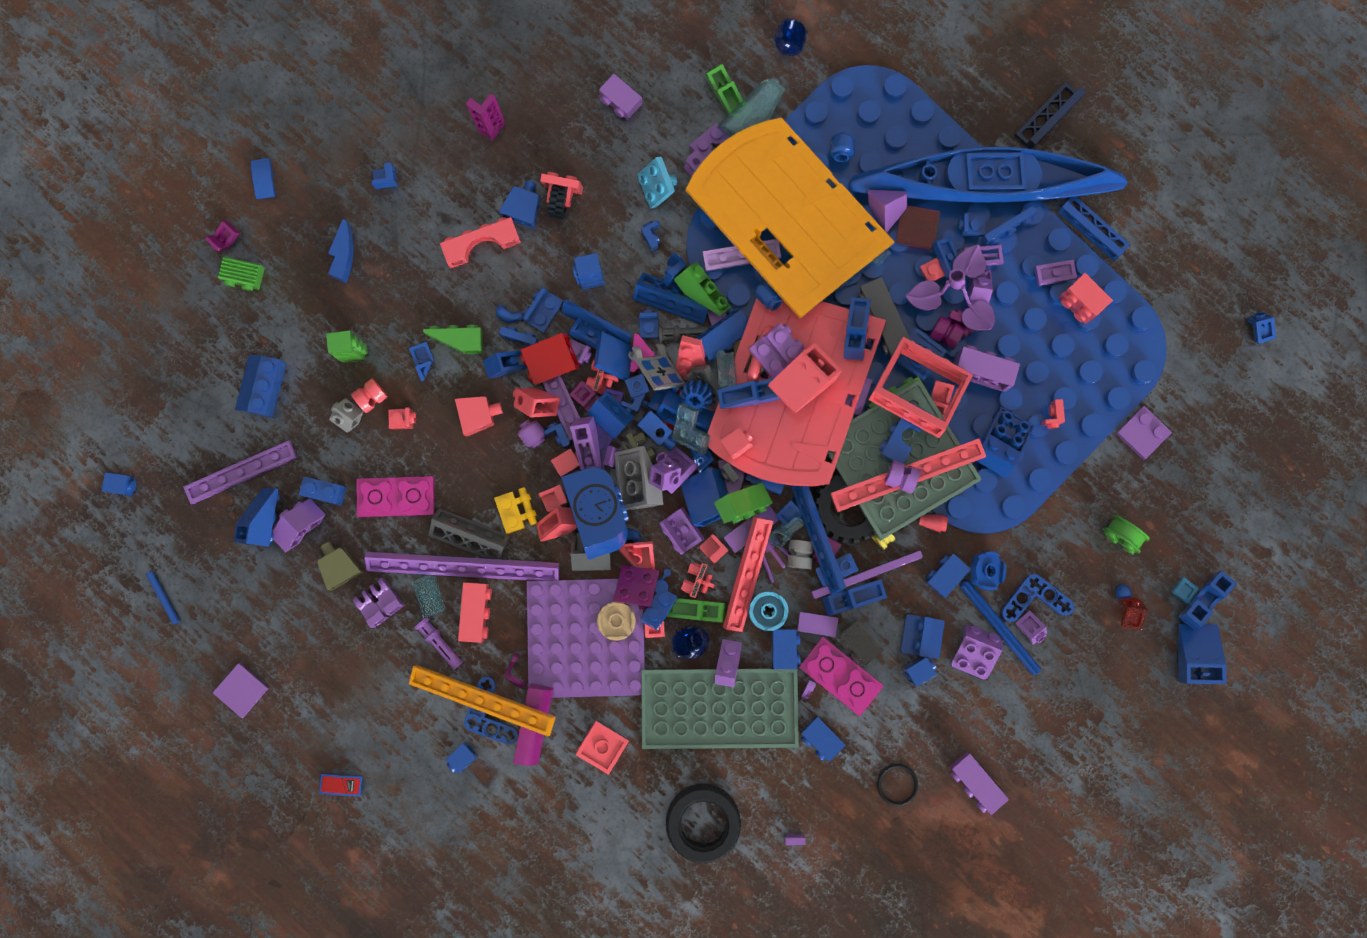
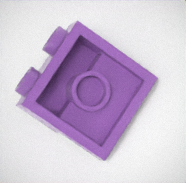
M776 324L748 348L770 378L779 375L804 349L803 344L799 340H794L791 337L792 331L786 324Z

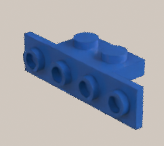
M566 299L563 302L561 313L576 321L570 329V336L595 349L597 348L598 336L601 332L630 344L632 334L626 330L620 329Z

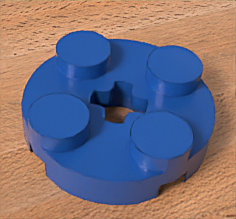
M985 551L973 556L971 566V582L973 585H977L982 590H996L997 586L1004 582L1006 565L1004 562H1001L999 558L1001 556L998 553Z

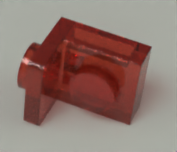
M1136 598L1124 599L1125 610L1121 621L1122 628L1142 631L1147 614L1146 606L1141 600Z

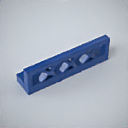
M1076 196L1071 197L1058 211L1062 217L1113 262L1130 245L1129 242ZM1072 201L1079 207V211L1070 204ZM1085 216H1090L1093 219V223L1090 222ZM1098 228H1104L1107 231V236ZM1113 241L1120 242L1123 245V247L1120 248Z
M642 273L636 284L633 300L704 325L709 309L689 297L681 296L680 294L684 293L677 284L671 283L669 286H666L662 282L663 279ZM645 280V281L651 282L652 284H647V283H644L643 281Z

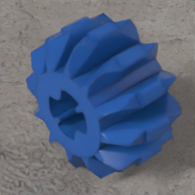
M692 379L690 383L686 382L683 389H681V403L685 404L686 409L692 408L693 412L698 409L701 412L703 409H707L713 400L712 388H708V382L703 384L701 379L698 382Z

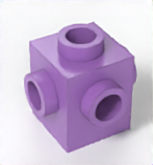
M664 460L661 463L652 465L649 484L662 491L679 486L681 467L670 460Z

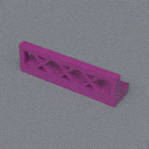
M490 93L482 105L470 98L466 106L477 131L493 141L506 124L496 97Z

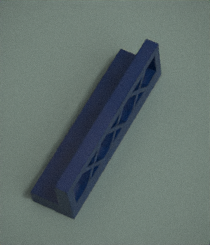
M1065 82L1014 136L1027 148L1033 149L1082 98L1086 91L1082 87L1076 91ZM1064 89L1072 95L1068 100H1061V92ZM1058 104V111L1056 113H1049L1048 105ZM1045 117L1046 123L1043 126H1036V118ZM1024 130H1033V137L1030 140L1022 135Z

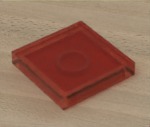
M907 206V209L899 219L895 243L933 250L932 244L936 239L940 211Z

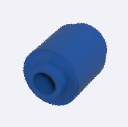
M763 282L756 287L755 296L766 309L774 311L781 306L783 300L768 283Z

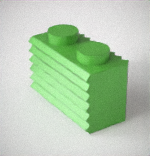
M223 256L218 278L223 281L224 285L229 287L239 285L247 291L259 290L265 268L260 264Z

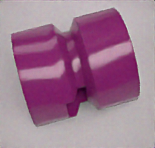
M941 315L929 337L937 342L943 341L946 347L954 350L965 331V327L957 323L951 324L950 319Z

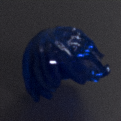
M786 18L781 22V25H778L779 28L776 29V47L783 55L796 56L801 53L806 43L808 30L805 29L804 24L794 20V18Z
M696 625L686 626L681 631L676 630V634L671 639L672 652L678 658L694 659L700 657L708 647V633L703 627H697Z

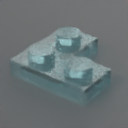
M685 403L679 404L672 440L702 455L707 453L710 435L695 428L699 410Z

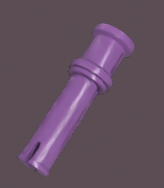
M428 617L424 618L414 627L415 630H419L426 638V643H431L453 670L463 663L440 636V630L435 629L429 622Z

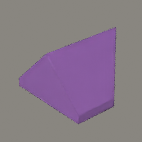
M868 190L869 208L886 233L907 209V191Z

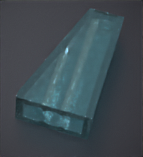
M774 78L763 80L717 128L731 137L750 126L768 121L785 88Z

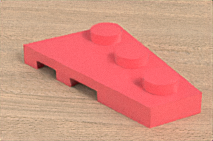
M682 335L676 370L683 380H687L686 375L694 366L708 365L705 361L706 355L702 340Z

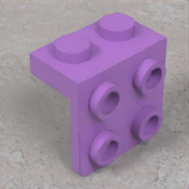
M966 624L963 629V640L951 661L952 667L981 679H987L1003 651L1002 638L997 634L985 632L977 626Z

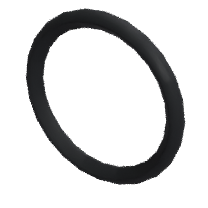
M893 764L886 767L878 777L877 788L879 795L885 802L893 806L908 804L915 798L918 792L916 774L909 767L901 764ZM901 768L911 774L914 780V790L907 800L894 802L883 794L881 788L882 778L891 769Z

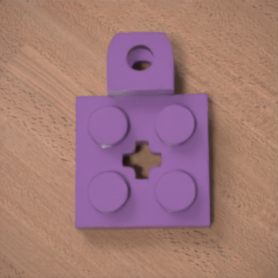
M715 123L689 145V149L693 153L688 156L684 169L691 177L705 158L712 152V145L719 146L730 138L718 123Z

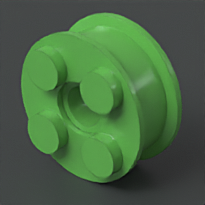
M1113 514V520L1109 526L1103 527L1105 535H1107L1106 538L1114 544L1120 543L1124 546L1123 549L1131 555L1134 552L1139 554L1141 552L1139 548L1145 541H1149L1150 538L1126 519Z

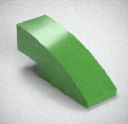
M719 64L704 73L708 84L733 124L751 115L723 64Z
M677 598L666 617L724 623L727 603Z

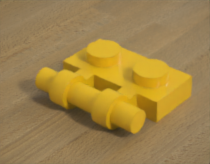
M525 487L518 489L520 494L518 498H515L513 492L494 498L506 534L524 529L523 521L527 519L530 526L537 524L535 518L537 514L532 509L530 494H527ZM523 503L526 512L522 515L518 508V504Z

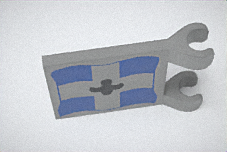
M662 343L656 344L657 349L652 350L655 356L643 358L640 347H632L634 352H629L628 356L637 363L654 391L684 386L685 382L667 357L665 346Z

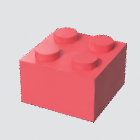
M1086 273L1073 282L1058 297L1061 300V304L1065 308L1070 309L1074 313L1075 318L1084 324L1095 318L1113 301Z

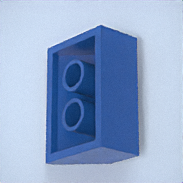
M249 355L235 410L273 418L286 363L266 356Z

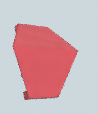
M653 541L624 544L619 549L632 567L655 570Z

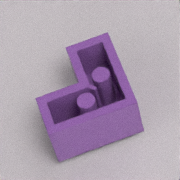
M310 498L304 502L299 501L290 511L286 509L279 515V521L273 526V540L286 553L300 544L307 532L320 525L326 514Z

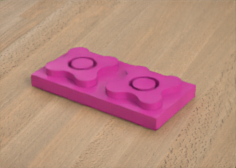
M433 476L357 479V517L435 515Z
M824 637L818 641L799 665L801 670L859 716L862 715L884 687V685Z

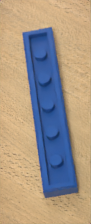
M792 485V491L831 595L845 589L846 585L808 486Z

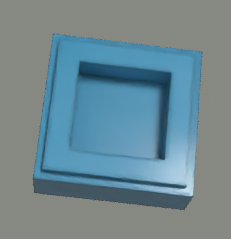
M1181 577L1170 593L1185 604H1189L1200 588L1185 577Z

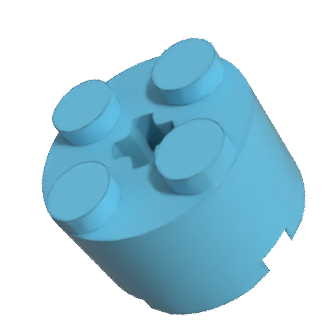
M762 592L751 600L748 614L751 622L757 628L773 631L784 625L789 610L782 596L775 592ZM765 606L773 608L771 616L768 614L764 615Z

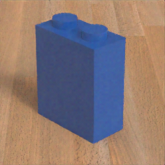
M706 467L701 473L690 475L681 484L693 526L704 527L722 519L714 504L715 501L728 494L725 480L721 475L722 470Z

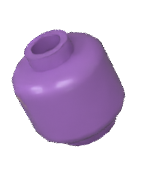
M528 419L519 425L521 429L518 431V436L526 447L532 446V448H535L545 441V430L539 421L534 420L530 422Z

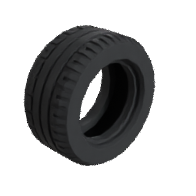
M700 783L686 787L672 800L666 816V832L672 847L683 858L685 857V859L691 862L694 861V863H712L713 861L721 860L722 857L724 858L736 846L735 844H737L741 832V817L738 807L729 793L716 785ZM695 803H713L720 808L725 816L724 831L719 838L711 843L701 844L693 842L682 830V816L687 808Z

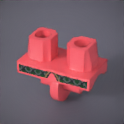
M593 360L591 369L596 371L597 375L596 378L588 377L586 384L596 393L603 395L605 388H611L612 382L618 383L619 378L594 367L595 360Z
M691 563L688 573L697 576L696 581L692 583L684 580L681 589L693 598L696 597L700 584H703L701 592L705 594L708 587L713 589L715 587L714 584L710 583L712 575L707 574L705 581L702 580L707 568L706 564Z

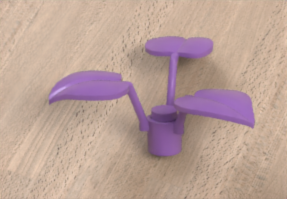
M978 244L966 249L956 257L953 262V270L949 273V280L946 281L942 291H940V287L936 282L927 280L917 284L906 294L907 300L914 307L930 311L941 305L940 296L945 293L948 286L956 290L962 289L969 306L962 313L963 324L975 331L990 330L994 326L995 315L993 308L983 300H979L972 305L965 287V276L977 278L986 269V260Z

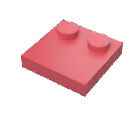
M595 720L575 755L609 775L629 740Z

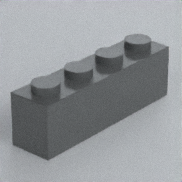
M882 277L860 286V293L858 295L859 298L871 299L869 315L886 320L881 335L883 341L881 346L885 355L889 354L891 358L902 337L909 340L910 337Z

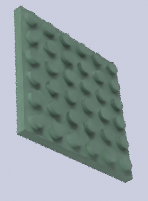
M920 380L895 394L942 420V414ZM879 405L874 406L851 421L835 467L847 487L887 473L892 464L879 456L881 453L879 447L884 439H889L891 434L888 431L893 422L897 423L900 417ZM947 426L940 438L923 429L919 433L911 429H906L902 433L903 442L912 447L904 462L905 466L960 446L949 426ZM828 451L827 455L832 461L835 452ZM969 463L918 482L912 494L899 489L858 505L881 541L982 479L973 464Z

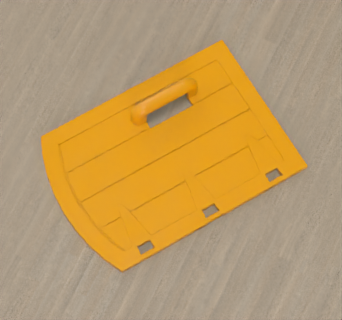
M782 118L755 124L725 140L700 164L685 190L799 318H802L894 244L893 239L842 183H839L832 172ZM791 136L797 144L793 146L787 138ZM830 179L836 187L832 189L826 181ZM869 222L876 230L871 232L865 224ZM766 228L793 257L785 265L760 239L762 231Z

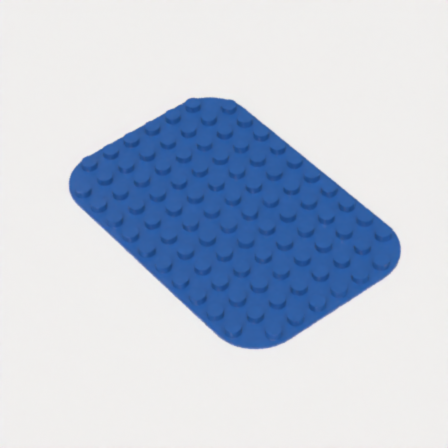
M874 65L850 67L833 74L820 84L784 120L876 222L877 220L869 208L868 194L855 192L849 187V181L853 176L875 168L934 154L982 147L909 78L895 70ZM841 132L848 133L855 139L854 156L846 162H838L830 155L831 139ZM791 136L787 138L793 146L797 144ZM830 179L826 181L832 189L836 187ZM907 198V209L887 232L893 239L894 244L863 268L862 275L855 284L849 287H839L825 298L823 302L850 309L851 297L859 298L860 286L882 277L909 337L916 328L930 336L941 315L947 318L952 310L964 311L969 308L962 289L956 290L951 286H948L945 293L940 296L942 303L934 310L925 311L918 309L907 300L906 294L917 284L926 281L919 267L937 258L932 246L935 241L951 237L959 255L962 253L963 248L972 247L977 244L984 246L981 242L982 237L961 236V230H958V220L964 213H969V216H985V234L1032 206L1037 211L1032 217L1034 219L1032 222L1025 226L1023 224L1017 226V231L1009 236L1004 234L1001 236V240L994 244L1002 245L1004 263L1002 265L986 266L987 269L991 270L993 292L989 304L993 308L995 315L993 328L982 331L973 330L970 336L967 335L966 338L960 339L954 350L946 347L943 341H935L947 350L942 358L948 359L951 363L954 362L956 353L963 346L970 345L978 348L977 351L983 353L990 351L997 354L996 357L1003 359L1004 357L1013 358L1016 363L1020 364L1014 386L1006 392L969 382L948 424L960 445L976 439L981 441L1001 406L1034 425V429L1016 467L1004 478L977 461L972 462L982 480L932 510L935 514L947 516L948 524L967 532L987 534L1005 531L1028 519L1155 387L1163 372L1166 360L1167 346L1164 329L1152 306L1040 200L977 203ZM699 206L691 219L687 234L686 246L689 265L691 266L698 262L704 269L705 273L730 304L731 308L726 311L728 314L733 310L741 309L749 320L757 298L755 296V289L759 284L767 283V281L751 264L712 271L705 270L703 251L732 247L734 244ZM869 222L865 224L871 232L876 230ZM767 228L762 231L760 236L762 241L776 239ZM785 248L780 249L781 259L779 260L785 265L793 257ZM998 250L982 251V254L998 253ZM986 258L985 260H997L999 258ZM1074 260L1077 279L1086 273L1113 301L1088 323L1079 322L1075 318L1074 313L1070 309L1065 308L1058 298L1077 279L1038 286L1034 270L1035 266ZM946 276L934 281L939 285L940 291H942L949 278L946 279ZM965 276V287L968 294L970 278ZM881 338L867 378L871 379L872 383L861 414L867 411L866 407L870 404L869 398L890 360L889 354L885 355L881 344H883ZM896 362L882 388L886 390L893 386L899 388L903 386L902 382L912 376L915 379L917 377ZM932 370L922 382L929 395H931L935 379L955 385L950 399L951 402L959 385ZM1063 399L1065 422L1059 425V428L1047 429V426H1041L1042 421L1052 419L1048 413V407L1051 405L1050 402Z

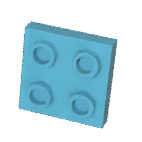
M662 157L653 159L637 174L650 209L659 206L675 192L674 186L677 185V177L674 174H668Z

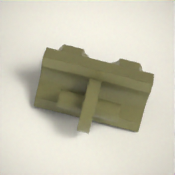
M642 431L633 435L632 433L626 435L632 448L639 447L640 444L647 441ZM628 445L623 446L624 450L630 449ZM649 447L646 451L650 460H652L655 454L652 448Z

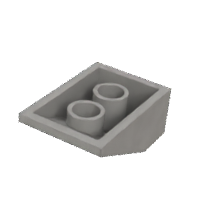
M640 446L615 452L617 485L626 510H638L663 505L662 490L649 484L652 463L645 447Z

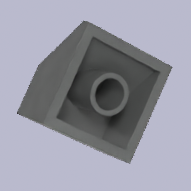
M576 528L572 532L571 539L572 571L611 570V553L588 560L578 528Z

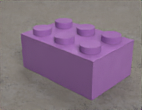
M970 345L963 346L956 353L953 364L973 374L970 382L1002 392H1006L1014 386L1020 366L1019 363L1015 362V359L996 357L997 354L990 351L983 353L977 351L978 348Z

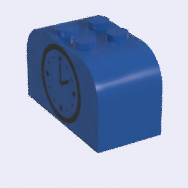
M596 467L562 476L561 478L588 560L619 550L628 538L626 521L629 519L618 485L614 486L611 476L605 470Z

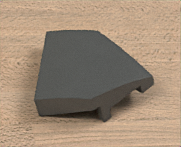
M694 366L686 375V382L690 383L692 379L695 382L701 379L703 384L708 382V388H712L713 400H719L717 390L722 388L710 366Z

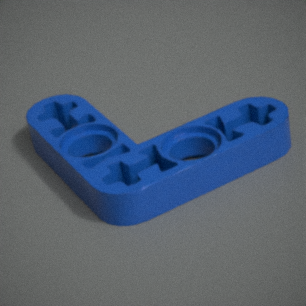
M1031 574L1025 577L1002 607L1000 615L1006 622L1016 621L1034 597H1037L1057 614L1063 616L1070 615L1073 612L1074 604L1037 574ZM1036 578V584L1040 587H1042L1044 584L1045 587H1043L1041 590L1036 586L1030 587L1031 582L1029 580H1033ZM1048 589L1052 590L1054 594L1053 599L1050 601L1044 598V592ZM1021 592L1027 597L1026 602L1023 604L1017 601V595ZM1057 599L1062 604L1067 603L1066 607L1068 608V611H1061L1062 606H1060L1058 603H1055ZM1015 605L1021 607L1020 610L1018 608L1014 609L1012 612L1014 617H1006L1008 615L1006 610H1011Z
M490 676L482 677L477 687L484 690L485 686L482 685V682L489 680L492 688H488L486 691L494 693L496 689L494 678ZM469 707L464 720L467 730L509 745L518 740L519 731L517 728L486 717L487 713ZM476 717V722L483 723V720H485L482 731L479 730L481 728L479 725L471 727L469 719ZM493 723L497 726L495 734L487 732L488 724ZM501 726L504 727L503 732L508 733L512 730L515 738H511L509 741L507 740V735L501 734V738L498 737L501 732Z

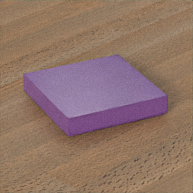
M238 663L213 694L239 717L244 718L269 687L242 663Z

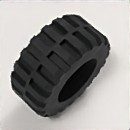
M835 472L830 484L819 485L813 495V500L826 535L838 543L855 544L863 542L876 534L866 517L858 524L844 525L838 522L832 514V498L830 494L847 487L840 474Z

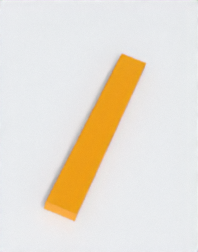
M414 665L408 683L412 686L542 735H551L556 716L422 666Z

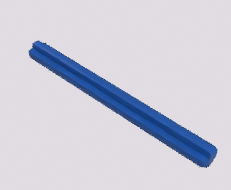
M969 580L964 581L960 588L1032 675L1038 674L1041 671V667Z

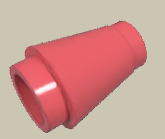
M924 514L920 517L919 525L939 533L941 531L946 532L948 517L944 516V514Z

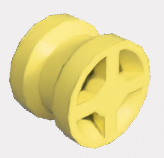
M876 534L871 536L875 543L883 550L887 548L890 542L896 540L892 534L881 541Z

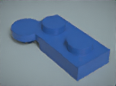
M664 580L657 581L654 592L656 595L653 598L652 605L646 609L640 619L641 622L655 630L659 629L677 600V596L668 591V584Z

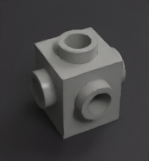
M345 398L340 403L336 402L332 406V414L329 420L348 433L359 424L364 411Z

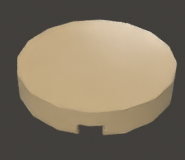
M608 603L598 614V629L609 640L618 641L625 639L631 635L635 628V614L625 603Z

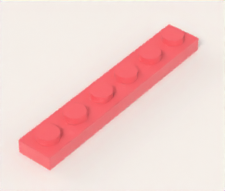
M753 516L723 623V628L726 630L743 631L773 521L770 519Z

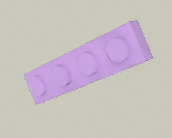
M778 240L763 241L776 257L781 259ZM735 246L703 251L706 271L750 264Z

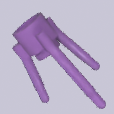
M769 536L765 553L770 551L781 567L785 568V564L774 548L775 546L779 548L787 557L791 554L777 542L774 536ZM764 554L763 564L770 582L773 583L774 579Z

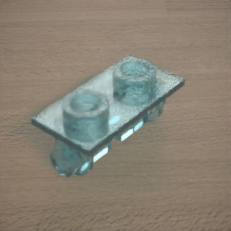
M723 350L717 351L715 358L717 359L719 388L723 389L737 385L734 352L726 354Z

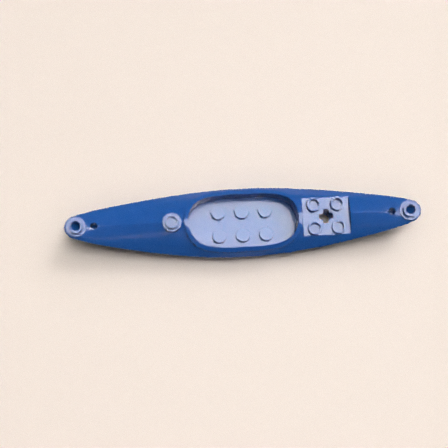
M978 147L934 154L875 168L855 175L849 181V187L853 191L868 194V190L907 191V198L977 203L1020 202L1075 197L1121 190L1127 185L1126 177L1122 173L1110 168L1056 153L1015 147Z

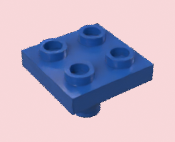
M918 328L910 335L911 341L913 340L916 344L931 350L940 357H943L947 352L946 349ZM903 354L896 361L915 377L919 376L922 382L932 371Z

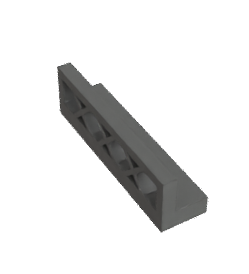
M441 508L433 516L428 534L432 538L483 558L500 560L510 539V535ZM435 527L441 528L444 534L435 532ZM453 535H459L462 540H456ZM471 542H477L480 547H474ZM492 548L494 550H497L498 555L490 553L488 549Z

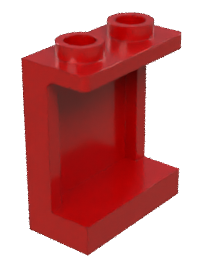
M567 332L520 349L522 352L520 355L521 360L527 365L529 370L527 372L528 378L534 385L580 368Z

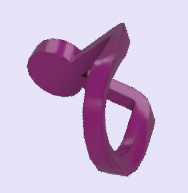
M515 653L505 673V679L513 685L525 689L526 684L509 673L520 656Z

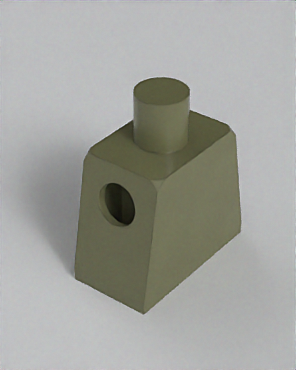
M331 541L320 547L325 556L319 559L317 563L327 590H334L364 572L346 548L340 547L335 550Z

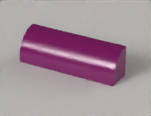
M531 683L528 687L525 705L549 714L554 688ZM520 726L513 764L537 765L540 760L544 735Z

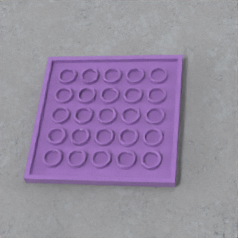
M618 579L527 581L528 687L531 683L554 688L552 698L642 695V670H645L644 623L640 619L644 614L643 610L639 609V605L625 603L633 610L636 623L631 635L622 640H609L602 635L597 625V617L600 610L608 603L615 602L613 599Z

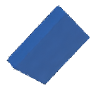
M601 332L598 336L594 367L624 381L629 379L631 359L628 354L632 352L633 346Z

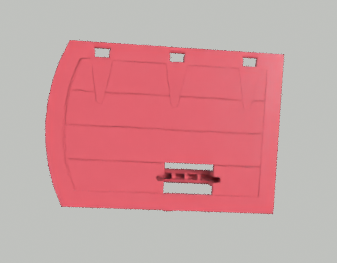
M756 298L724 388L750 381L766 380L761 378L760 370L762 366L754 356L748 372L745 373L751 356L748 348L756 342L758 336L761 338L776 324L780 323L782 325L786 324L792 331L791 337L803 344L804 349L802 351L816 343L842 371L832 385L795 414L782 400L730 409H720V403L718 402L704 444L733 467L763 480L793 486L829 485L886 320L869 315L866 343L868 339L874 340L871 351L865 349L863 361L844 359L849 309L822 301L802 318H799L784 301L779 308L771 311L766 309ZM848 394L855 396L851 407L845 405ZM737 428H740L742 431L747 430L752 437L750 442L753 447L734 460L720 441ZM828 451L835 452L832 463L825 461Z

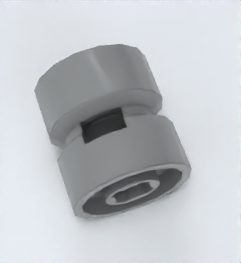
M790 540L788 551L791 552V555L788 556L787 567L812 570L813 559L810 557L814 551L812 542Z

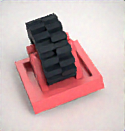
M547 172V175L542 174L540 181L545 188H548L546 201L548 203V217L564 220L567 208H570L573 193L582 195L583 186L577 180V177L566 175V178L558 177L559 174Z

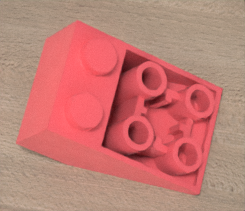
M813 343L777 375L768 386L795 414L832 385L842 370L816 343Z

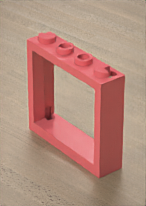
M902 337L869 400L940 438L946 430L973 374L967 372L964 368L956 366L948 359L934 354L931 350L921 347L913 340L910 341ZM900 353L959 385L942 420L882 388Z

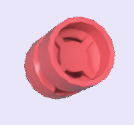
M373 378L364 383L363 389L358 388L351 393L352 398L365 413L375 408V403L380 404L388 397Z

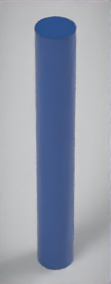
M154 572L146 573L171 623L174 625L180 622Z

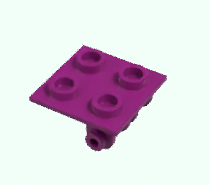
M622 565L613 601L639 605L641 610L651 607L660 571Z

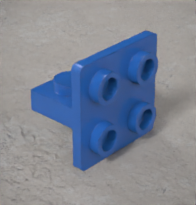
M907 614L901 643V653L939 659L945 621Z

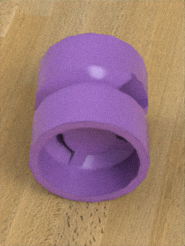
M893 460L885 480V485L894 488L900 486L902 491L912 494L917 485L921 469L912 466L906 468L904 463Z

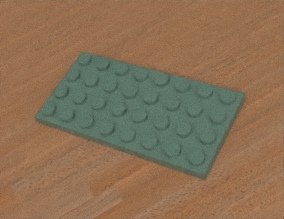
M716 669L642 670V749L799 748L797 669H738L734 688L715 684Z

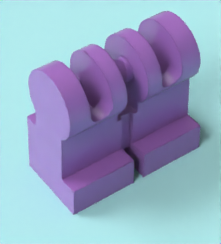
M382 577L377 580L381 590L374 584L369 586L372 594L378 598V602L374 601L373 596L367 590L362 591L365 602L358 595L353 598L354 604L361 611L370 628H376L389 618L388 615L392 616L405 606Z

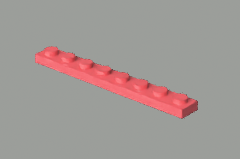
M976 439L908 464L905 467L912 466L921 469L918 482L985 458L986 454L980 439ZM887 472L833 492L830 495L836 511L840 512L901 488L900 486L894 488L885 485Z

